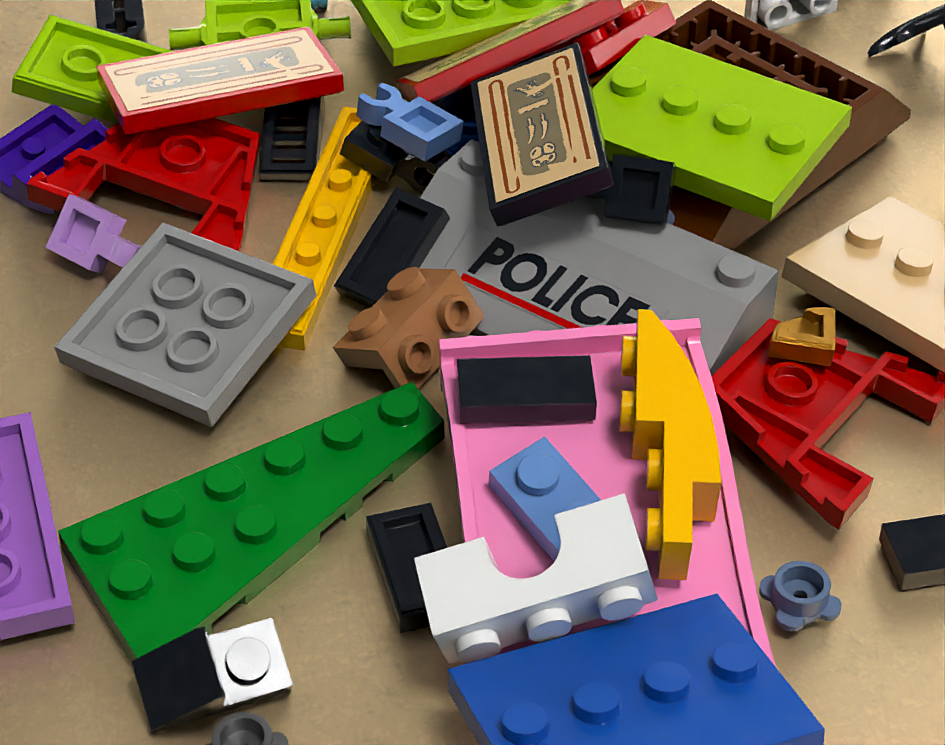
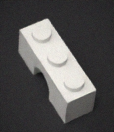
M625 493L555 514L561 538L559 554L546 571L531 578L517 579L502 574L484 537L414 558L432 635L448 664L458 661L471 663L496 656L501 651V648L530 639L537 642L556 639L566 635L572 629V626L595 619H624L640 611L644 604L658 601Z

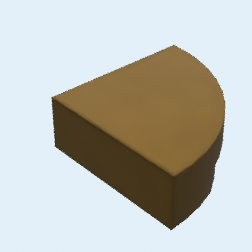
M808 308L804 310L803 316L793 318L787 322L786 320L779 322L773 331L767 356L831 366L835 353V308Z

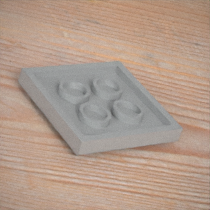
M162 222L54 346L59 362L63 365L213 427L315 299L316 292L313 279Z

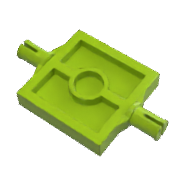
M205 0L206 16L202 20L200 27L168 28L170 50L172 51L308 26L319 41L339 38L351 39L350 16L318 19L317 14L311 8L310 0Z

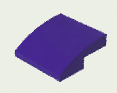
M51 104L0 138V193L29 208L55 214L58 211L28 200L27 182L41 171L49 176L64 166L63 157L78 148L90 150L106 140L105 131L109 128L96 118L86 125H82L62 108Z

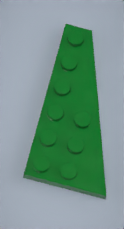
M413 382L407 383L58 530L61 549L131 661L195 628L205 626L209 636L213 633L212 623L235 604L247 605L321 542L320 533L339 517L347 521L363 507L362 498L382 481L393 482L445 438L444 419Z

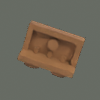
M410 267L396 274L387 285L388 291L371 308L357 314L348 325L349 331L332 347L343 364L347 367L383 369L395 388L413 382L419 389L439 367V339L466 337L483 320L481 309L455 269H421Z

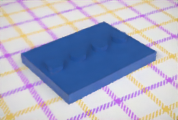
M718 593L447 669L448 692L479 745H824V727Z

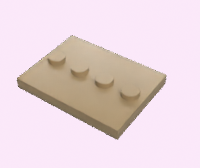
M890 196L786 257L782 278L945 373L944 224Z

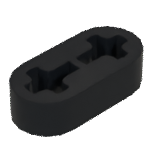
M94 0L98 29L148 43L142 0Z

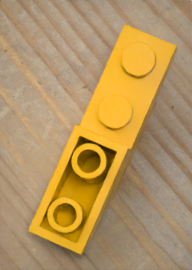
M638 309L635 336H623L621 376L633 377V391H621L619 431L632 432V459L647 460L646 491H659V508H647L645 527V550L658 551V579L687 580L693 544V521L715 522L721 488L719 448L713 418L705 394L689 359L672 333L652 310Z

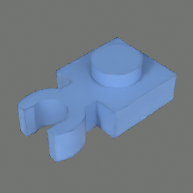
M381 83L377 88L376 100L364 93L359 95L356 115L360 120L371 125L382 126L381 137L402 148L407 154L418 157L423 161H427L461 140L464 121L421 97L408 102L401 98V93L395 87Z

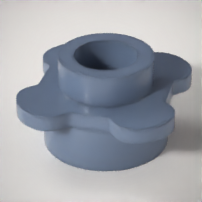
M807 561L786 563L777 570L775 576H766L760 582L759 594L763 599L771 602L777 612L775 621L784 630L798 631L802 629L803 625H808L818 619L833 621L841 612L842 605L840 599L830 595L831 581L828 574L814 563Z

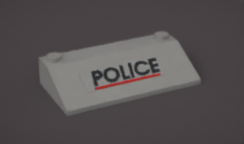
M473 139L436 171L420 197L444 208L450 217V220L420 268L455 269L483 313V320L470 333L472 336L523 333L534 330L548 331L584 328L596 325L637 323L638 309L652 310L660 320L699 318L701 324L700 341L712 376L769 318L773 319L779 270L669 223L665 226L606 217L604 215L606 199L582 197L497 227L489 210L480 143Z

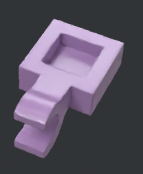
M69 194L45 248L90 271L103 274L108 261L124 267L142 246L120 237L127 221L126 219L81 197Z

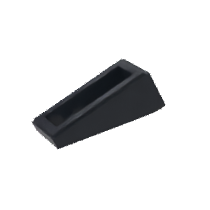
M324 96L265 108L259 165L260 180L310 181L320 156L325 113ZM281 117H308V120L281 119ZM279 131H307V134H279ZM277 145H306V149H277ZM275 160H305L304 163H274Z

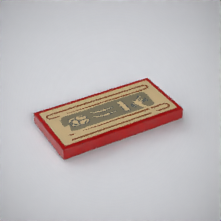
M571 0L396 80V83L404 99L412 101L417 97H421L431 103L471 85L470 82L504 70L622 16V12L625 10L621 0Z
M309 26L96 66L98 83L122 130L127 135L338 94L344 91L342 71Z

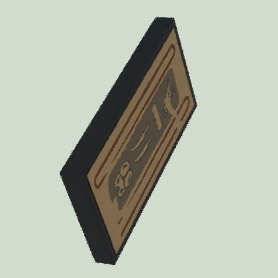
M579 42L470 82L489 210L497 227L615 185L585 57Z

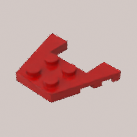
M217 118L129 135L125 134L120 124L117 123L105 131L106 140L90 150L82 148L74 150L63 157L64 166L49 176L41 171L27 182L29 201L61 212L69 194L88 201L103 181H109L131 189L135 193L145 194L179 206L188 212L204 215L192 231V234L241 252L259 153L260 133Z
M769 318L711 376L723 423L825 521L840 530L868 497L874 478L827 453L821 447L870 393H875L932 423L945 407V373L938 370L937 376L908 368V357L887 351L879 359L846 350L848 340L835 337V353L831 366L768 357L767 354L773 331L776 325L781 322Z

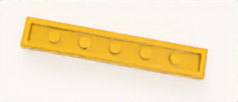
M342 107L273 262V265L313 279L316 292L315 299L277 345L278 347L306 350L377 178L339 154L345 137L362 121L356 115L357 108Z

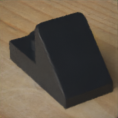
M272 617L209 636L205 626L195 628L131 661L151 733L288 693L293 688Z

